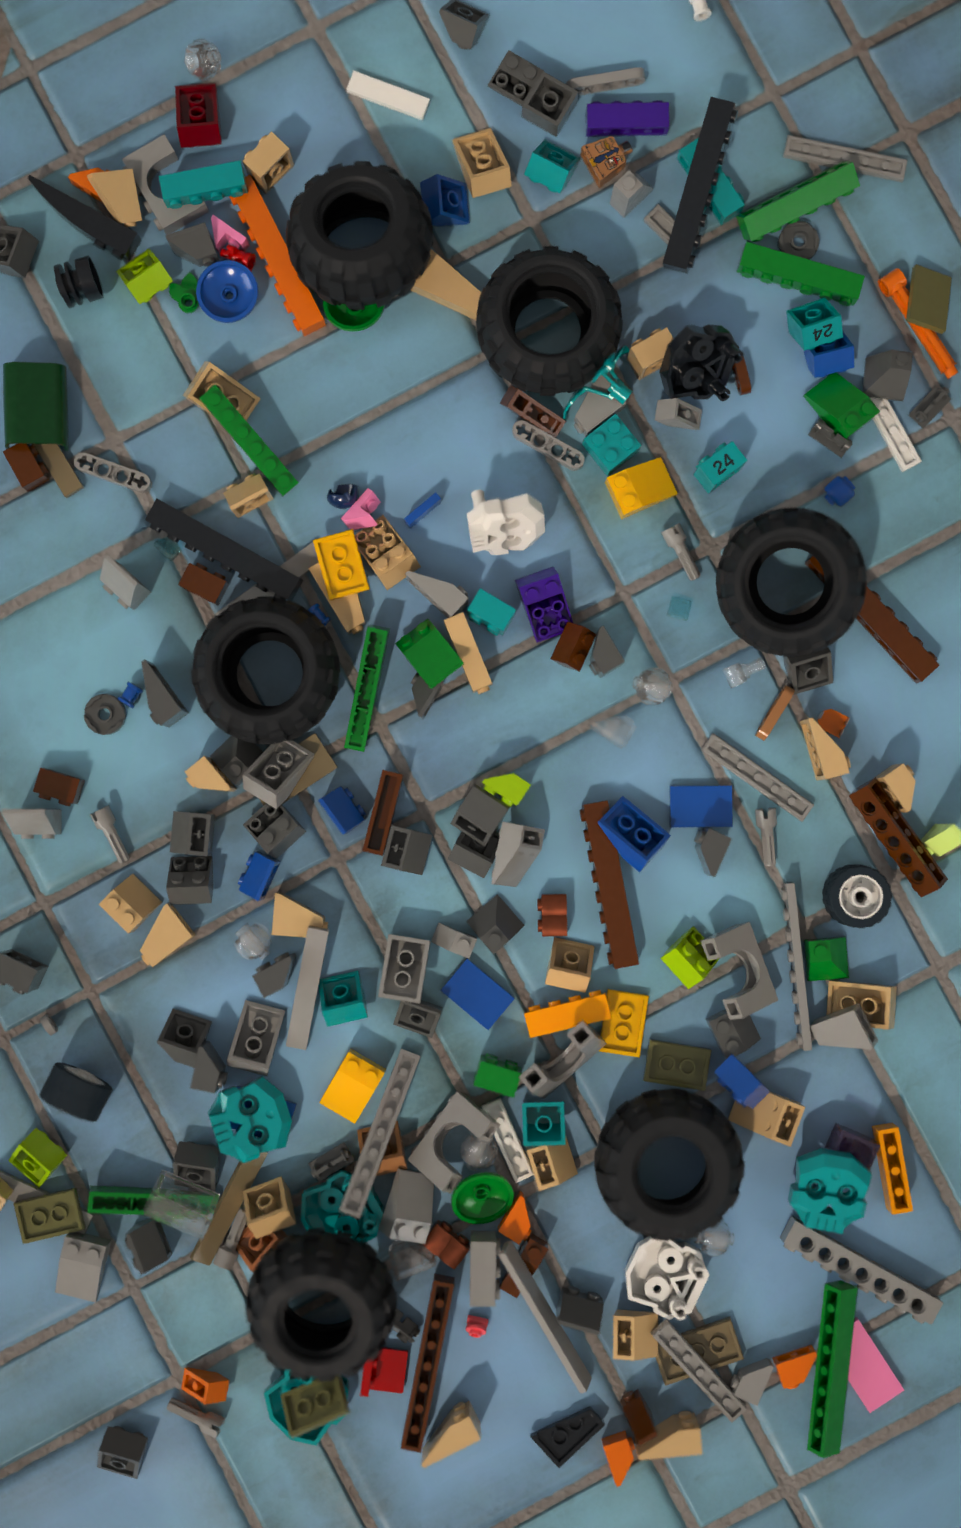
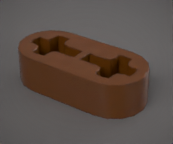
M741 356L743 359L739 363H734L732 367L740 396L751 393V383L743 356Z

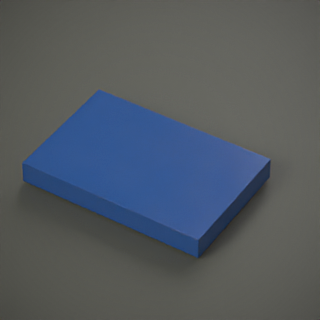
M669 786L670 827H733L732 786Z
M468 958L440 990L487 1030L492 1027L515 999Z

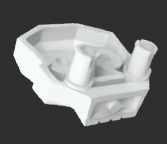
M475 490L471 493L474 508L467 513L473 553L486 550L491 555L509 554L508 550H525L545 533L542 503L529 494H523L502 501L500 499L485 501L483 490Z
M650 1236L637 1243L625 1267L628 1300L653 1308L654 1313L668 1320L673 1318L683 1320L686 1318L685 1314L687 1315L692 1312L709 1277L702 1253L698 1248L685 1241L681 1243L674 1239L659 1241L651 1239ZM674 1257V1261L669 1263L667 1258ZM683 1280L680 1287H678L676 1281ZM655 1285L660 1286V1289L658 1291L653 1290V1287Z

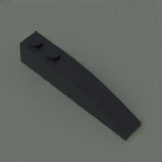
M31 175L28 176V180L58 215L78 232L92 240L97 248L103 251L106 248L119 260L124 258L130 261L142 241L138 233Z

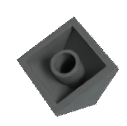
M423 1000L420 1001V1004L401 1001L393 1025L432 1038L443 1007Z

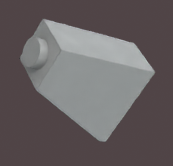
M628 170L614 184L610 205L625 218L653 188L639 174Z
M600 375L590 388L610 394L608 388L611 386V383ZM588 391L575 415L574 427L580 434L583 433L587 437L614 414L622 411L627 402L625 401L622 405L614 398L610 400L607 397Z
M859 1003L817 1018L810 1025L811 1035L817 1040L819 1045L872 1049L878 1042Z

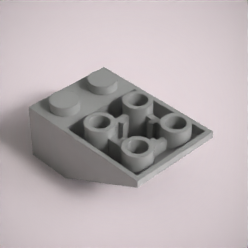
M502 822L491 884L511 887L518 885L542 850L545 829Z

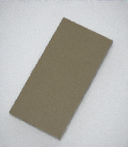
M316 733L299 743V745L314 753V758L291 794L282 804L338 768ZM260 799V801L262 802V804H263V806H264V805L266 804V802H264V801H262V800Z
M730 1317L680 1333L712 1369L744 1359ZM658 1343V1357H656L665 1386L690 1378Z

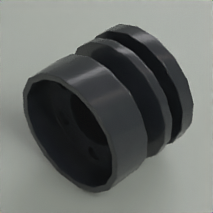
M89 255L75 259L74 270L68 261L64 262V269L61 264L54 265L57 288L69 308L75 307V300L78 305L83 304L82 294H85L89 302L104 298L97 270Z

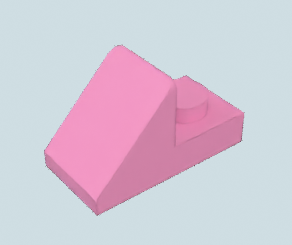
M212 215L211 222L214 242L218 253L227 242L238 249L246 251L250 246L247 238L215 215Z
M367 488L343 515L341 520L349 529L353 530L377 526L378 524L370 514L376 510L381 501L372 490Z

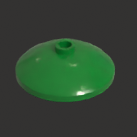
M323 300V308L327 319L335 327L350 332L361 331L374 325L381 317L385 307H377V304L365 305L363 310L353 311L346 304L334 306Z
M481 1172L468 1176L455 1187L451 1197V1204L454 1213L461 1220L471 1224H485L499 1219L510 1209L514 1193L510 1182L505 1177L497 1173Z

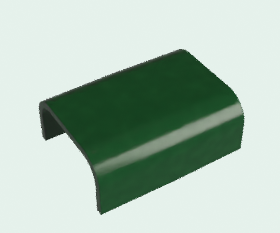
M37 362L4 363L3 409L5 448H10V444H57L64 446L65 451H69L66 366L57 363Z

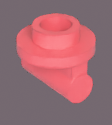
M468 1315L465 1330L471 1337L480 1338L481 1335L486 1334L489 1319Z

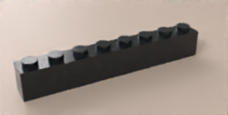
M710 97L664 256V268L688 274L689 268L694 266L696 256H693L695 247L699 248L702 235H699L700 229L706 225L708 215L705 212L707 206L711 207L714 194H711L712 188L718 184L720 173H717L719 165H723L726 152H723L725 144L729 145L732 135V131H729L731 123L735 124L738 110H735V102Z
M157 498L145 519L151 523L149 526L151 529L159 533L162 530L167 532L169 539L177 543L179 540L185 542L186 545L184 547L195 553L197 550L203 552L202 557L212 563L214 560L221 562L220 567L230 573L232 570L239 572L238 577L249 583L250 579L257 582L255 587L264 592H267L268 589L275 592L273 596L275 598L292 601L303 582L301 578Z

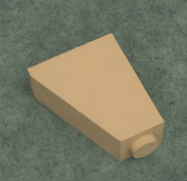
M133 169L98 172L87 175L89 182L116 222L124 223L125 227L137 226L136 222L142 221Z
M275 893L272 935L306 938L308 926L328 929V922H325V916L283 893Z
M170 903L163 906L140 949V952L143 954L141 958L148 966L154 967L196 935L177 909L170 905Z

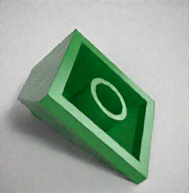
M845 936L804 940L807 981L849 978Z

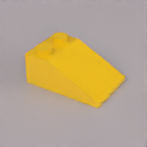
M661 457L624 469L607 477L605 481L621 520L678 494Z
M350 1048L319 1103L355 1124L385 1074L386 1068Z

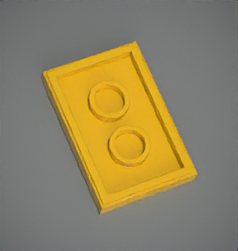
M353 529L313 540L330 601L370 590Z
M607 989L606 995L612 1018L602 1021L600 1036L607 1044L599 1051L640 1058L649 995Z

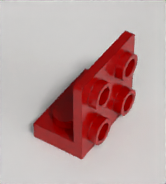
M383 1347L372 1362L369 1360L365 1363L360 1396L368 1397L370 1390L402 1394L408 1351Z

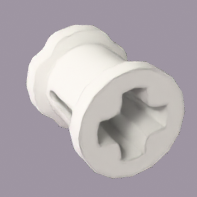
M689 0L695 14L693 17L695 21H703L711 16L712 12L708 8L706 0Z

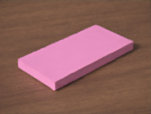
M856 1317L853 1326L848 1381L869 1413L903 1392L904 1389Z

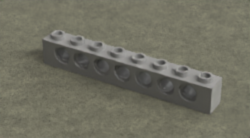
M792 1215L780 1236L786 1249L791 1252L797 1250L803 1253V1258L812 1263L814 1260L821 1263V1268L830 1273L832 1270L839 1273L838 1277L848 1283L850 1281L857 1283V1287L865 1293L869 1291L875 1293V1297L883 1303H887V1301L893 1303V1307L901 1313L905 1314L907 1311L913 1314L912 1318L921 1324L927 1322L932 1325L943 1305L938 1296L819 1230L806 1228L801 1220ZM804 1237H809L808 1244L800 1245ZM821 1248H828L825 1255H819ZM840 1258H846V1262L843 1265H837ZM859 1268H864L863 1274L857 1276L856 1271ZM878 1278H882V1283L878 1286H875V1280ZM901 1288L900 1294L893 1296V1291ZM918 1298L919 1303L911 1306L912 1301Z

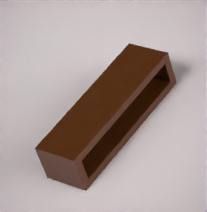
M382 770L362 851L384 856L404 775Z

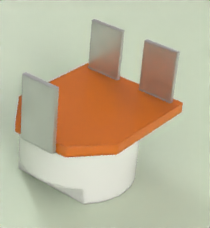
M828 709L820 713L817 723L825 732L840 738L850 718L833 709Z

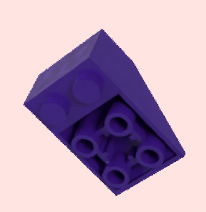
M554 567L515 580L536 643L562 634L566 623H573L559 574Z

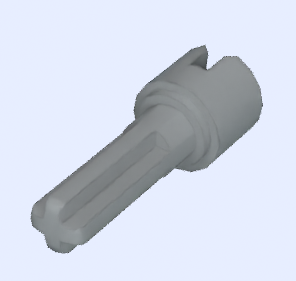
M680 523L661 532L667 546L674 548L689 580L692 581L699 578L701 574L684 542L687 537Z
M109 805L90 814L96 828L102 830L105 837H107L120 863L127 861L129 855L114 826L116 819Z
M762 808L755 809L756 826L761 829L764 866L776 865L773 828L777 825L776 808H768V816H764Z
M244 1209L238 1210L225 1245L218 1248L213 1264L220 1268L231 1270L239 1254L236 1248L247 1223Z
M171 1398L167 1405L168 1411L199 1425L201 1432L215 1439L221 1431L218 1427L224 1424L226 1419L212 1411L205 1414L174 1398Z

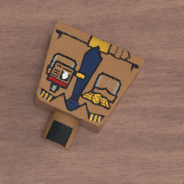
M613 136L581 147L580 156L598 188L604 186L624 170L626 165V158L624 156L632 153V147L628 141L618 145Z

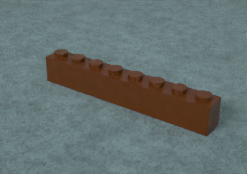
M812 556L805 564L824 584L823 569L818 560ZM866 586L865 600L856 619L915 683L922 682L940 666L937 663V657L932 652H927L923 647V642L918 637H913L909 632V627L894 616L895 612L889 606H885L880 601L881 597L879 594L871 591Z
M608 800L582 805L583 809L579 810L581 822L585 821L587 829L583 830L585 842H589L590 845L587 855L589 863L593 862L594 866L591 876L593 883H597L598 891H595L597 903H601L602 911L599 912L601 924L605 923L606 932H603L604 943L609 944L610 952H607L608 964H612L614 969L639 965L618 851L598 825V821L610 810Z
M434 1273L400 1449L422 1452L455 1277Z

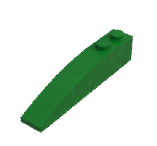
M372 624L367 626L344 748L365 752L390 628Z
M90 1185L87 1213L211 1217L217 1205L218 1195L156 1188Z

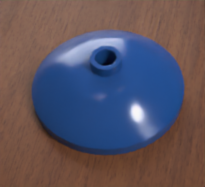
M223 260L213 263L203 271L197 282L196 296L201 309L207 316L218 322L233 323L242 320L254 309L258 299V285L254 275L246 266L236 261ZM229 293L233 294L231 299L226 298Z

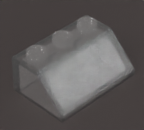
M162 1170L146 1202L144 1215L203 1240L212 1221L220 1194Z

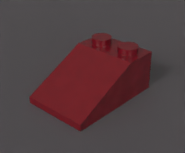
M216 83L175 86L176 122L181 148L221 145Z

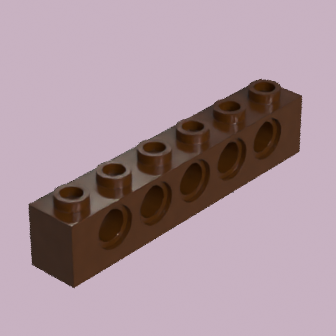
M875 777L857 787L849 795L853 805L861 812L866 823L873 829L878 840L883 843L888 854L895 860L900 871L911 883L912 888L921 898L940 889L948 878Z

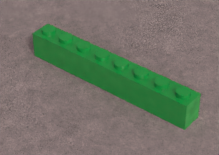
M842 1280L825 1283L807 1443V1450L823 1459L840 1453L858 1287Z

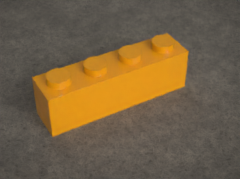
M601 990L589 992L587 997L581 998L580 995L568 997L569 1001L561 1003L559 999L548 1002L549 1006L541 1008L540 1004L528 1007L529 1011H526L524 1016L530 1038L574 1028L581 1021L591 1024L611 1019L612 1014L606 992L601 993Z
M893 1123L872 1126L886 1209L892 1215L912 1212L913 1207L899 1127Z

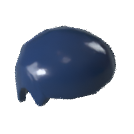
M354 484L338 485L334 493L332 489H329L327 501L336 508L347 509L358 500V486Z

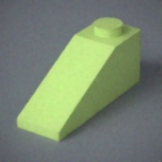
M934 824L921 839V842L931 856H942L961 845V830L954 824Z

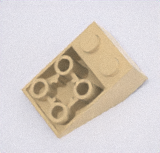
M382 515L375 520L378 524L377 526L363 528L355 534L360 554L386 590H389L406 578L405 573L407 571L414 572L421 566L385 516Z
M770 1091L754 1109L748 1105L744 1108L735 1100L728 1120L791 1147L805 1106L800 1102Z

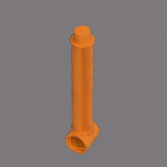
M896 268L878 279V286L886 297H892L906 319L909 291L905 287L907 286V280L903 272ZM908 322L941 372L940 374L944 373L947 379L958 373L955 367L957 363L954 362L935 331Z

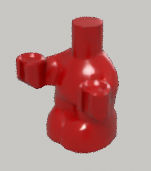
M229 244L226 247L227 250L221 249V257L239 262L250 271L253 270L256 262L254 253H247Z

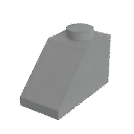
M678 398L658 400L655 421L666 426L699 430L702 410Z
M438 923L431 942L469 959L477 937Z
M765 1358L740 1368L737 1375L734 1374L730 1382L734 1396L758 1406L774 1368L771 1360Z

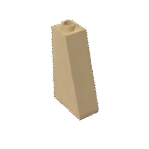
M431 249L426 269L422 276L419 275L415 279L416 282L411 291L476 320L481 291Z
M319 562L308 568L347 633L355 635L362 631L366 622L358 593L330 601Z
M462 612L445 619V628L457 655L464 662L462 668L473 693L478 692V694L489 691L492 681L464 613Z

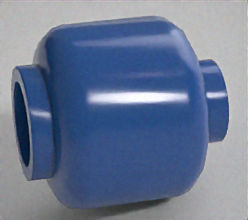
M836 476L825 486L824 490L827 495L824 498L831 506L836 504L842 507L855 496L854 489L856 487L846 476L843 478Z

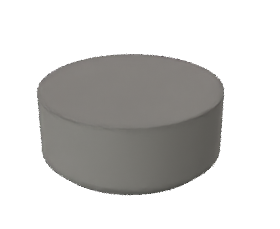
M46 1014L40 1018L44 1029L50 1036L58 1032V1027L50 1015Z

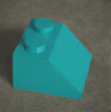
M544 140L532 152L524 175L528 176L532 182L547 186V189L552 192L561 193L567 186L581 158Z
M358 970L320 979L321 1010L327 1027L368 1018L366 1000Z
M564 1102L522 1103L523 1146L566 1145Z

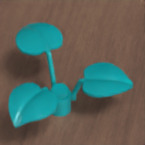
M624 345L617 354L613 353L604 362L602 368L598 370L592 380L595 383L600 375L606 378L611 383V386L608 388L610 394L584 386L568 401L563 413L565 421L569 407L586 391L607 397L610 400L614 398L623 405L632 393V390L618 378L614 368L617 360L630 351L628 346ZM610 372L615 380H612L607 373Z

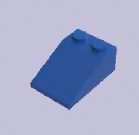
M624 796L598 821V825L622 858L638 872L645 868L664 847L671 836Z

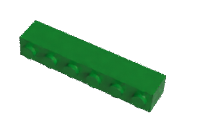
M843 161L737 215L736 218L743 238L748 241L757 242L764 238L763 235L781 230L782 225L795 223L800 220V216L815 213L818 211V207L834 203L836 201L835 198L841 195L847 196L852 194L854 189L860 186L854 163Z
M746 242L736 271L746 278H759L764 283H776L784 289L793 288L800 290V293L805 295L814 294L821 299L835 300L843 306L855 305L859 299L865 278L864 275L750 242Z
M216 385L199 398L282 497L298 484V481Z

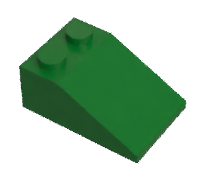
M838 373L830 374L803 395L821 419L825 421L826 425L834 430L833 433L835 435L838 433L845 439L852 436L880 412L865 393Z
M429 619L418 624L415 629L395 643L430 689L464 665L461 658Z

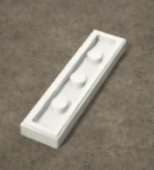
M353 71L346 89L347 93L422 121L430 103L429 98Z
M869 397L880 410L873 418V421L900 470L904 472L921 463L922 460L888 399Z
M501 1097L482 1105V1109L500 1124L494 1136L515 1183L533 1176L532 1167Z

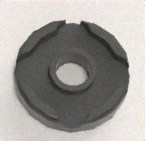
M797 221L788 224L778 237L779 251L809 260L814 256L819 247L818 233L807 222ZM796 237L801 238L804 241V245L801 247L796 246L793 239Z
M99 694L91 698L84 709V720L88 728L101 735H110L119 731L126 719V709L123 703L117 697L109 694ZM103 709H108L110 712V717L107 720L100 718V712Z

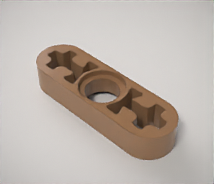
M788 685L783 687L757 729L756 737L765 741L795 692L794 689Z

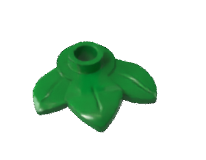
M190 272L183 278L180 285L170 283L169 286L170 296L178 302L179 308L185 313H193L199 306L196 296L198 281ZM187 301H192L191 306H186L185 304Z

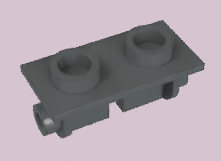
M936 385L913 409L909 416L924 429L951 400L948 396L950 391L946 387L941 389Z
M819 418L808 435L842 458L845 452L852 446L853 441L849 438L845 439L838 433L835 435L833 433L834 430Z
M345 1142L308 1164L312 1169L310 1172L313 1178H317L319 1182L353 1162L354 1158Z
M396 1308L393 1330L398 1333L396 1335L397 1338L404 1343H414L415 1340L411 1337H417L420 1333L419 1326L408 1317L401 1323L400 1319L404 1314Z

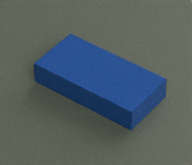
M435 492L404 518L405 523L410 529L442 503L439 495Z

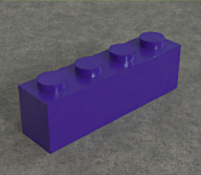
M656 100L652 103H643L642 101L602 103L595 101L587 104L586 137L656 136L668 134L669 102Z

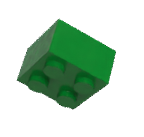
M486 1053L485 1056H480L473 1085L514 1098L520 1080L519 1077L522 1074L521 1067L517 1066L518 1063L506 1059L503 1062L498 1060V1056Z

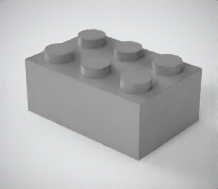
M471 1231L470 1306L495 1307V1299H500L499 1280H496V1278H500V1259H496L500 1253V1238H496V1231Z

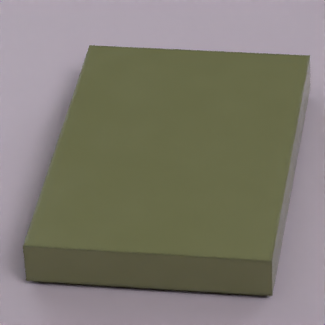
M916 264L912 268L906 321L940 334L944 333L947 325L952 277Z
M649 1039L643 1081L705 1091L712 1050Z
M76 1187L13 1203L23 1244L82 1231L86 1228Z
M337 1375L334 1381L319 1382L318 1379H314L310 1384H303L281 1394L291 1438H295L350 1413L341 1375Z

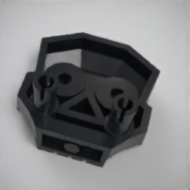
M687 325L668 344L659 373L665 393L671 399L692 396L694 399H709L715 394L720 401H726L730 397L727 394L731 393L725 386L727 385L733 364L739 363L743 359L741 356H744V353L739 350L738 345L733 340L731 333L722 325H706L703 328Z

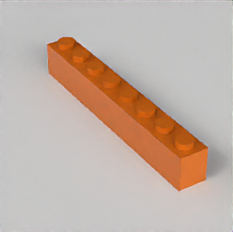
M251 175L245 177L248 193H244L240 197L229 196L233 206L238 205L240 209L237 212L242 224L247 223L249 229L246 231L251 241H256L258 247L255 249L260 259L265 258L268 264L265 266V269L270 278L274 276L277 282L274 284L279 296L283 294L286 300L283 304L288 314L293 313L295 319L292 322L297 332L302 331L303 335L306 336L326 326L324 318L309 289L298 278L297 272L291 264L287 245Z

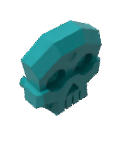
M263 1076L239 1089L236 1086H232L219 1091L208 1111L220 1152L233 1156L239 1161L246 1163L259 1158L262 1152L286 1147L292 1119L283 1093ZM247 1100L252 1102L249 1108L244 1107V1103ZM229 1121L240 1124L234 1133ZM258 1130L261 1131V1137L255 1138L254 1133Z
M820 1148L796 1157V1181L790 1186L788 1201L796 1210L806 1228H817L818 1230L834 1231L835 1233L843 1234L844 1229L850 1223L864 1218L867 1206L865 1196L872 1174L851 1153ZM812 1183H818L816 1187H811ZM849 1188L848 1192H842L843 1189Z
M340 1169L329 1175L326 1182L303 1191L301 1221L306 1231L313 1228H323L325 1232L337 1234V1231L341 1230L351 1233L352 1239L357 1242H368L377 1237L384 1213V1206L372 1186L360 1218L339 1211L353 1175L348 1171ZM333 1196L336 1198V1201L332 1203L328 1198ZM349 1224L351 1229L345 1230L343 1226Z
M285 1369L284 1374L264 1391L269 1418L290 1440L316 1446L330 1425H337L346 1415L295 1438H291L281 1394L292 1390V1387L310 1384L312 1380L317 1378L305 1376V1380L290 1376L291 1371ZM341 1375L348 1401L349 1380Z

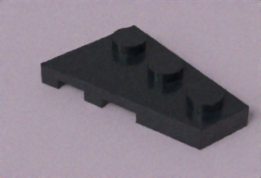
M589 1406L531 1433L530 1437L554 1464L560 1468L605 1425V1422Z

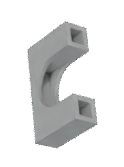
M165 134L122 158L125 167L122 169H133L137 194L139 197L141 195L144 196L146 201L143 204L149 214L154 213L156 219L153 221L159 231L164 230L166 235L171 234L209 212L204 201L199 205H182L178 209L167 208L163 199L156 197L151 192V183L154 176L162 169L178 161L176 153Z
M750 922L736 924L701 940L708 960L719 959L734 953L741 958L745 965L746 982L744 987L738 993L723 1000L730 1020L745 1018L778 1001L775 988L773 987Z
M581 1021L567 1034L572 1042L561 1055L543 1066L534 1063L519 1078L532 1094L545 1099L607 1043L593 1027Z
M456 1092L449 1098L447 1106L436 1116V1121L431 1128L426 1130L423 1139L413 1148L408 1158L434 1185L447 1193H452L463 1176L444 1157L443 1141L446 1134L452 1128L464 1125L477 1138L488 1142L500 1126L496 1120L473 1100L460 1092Z

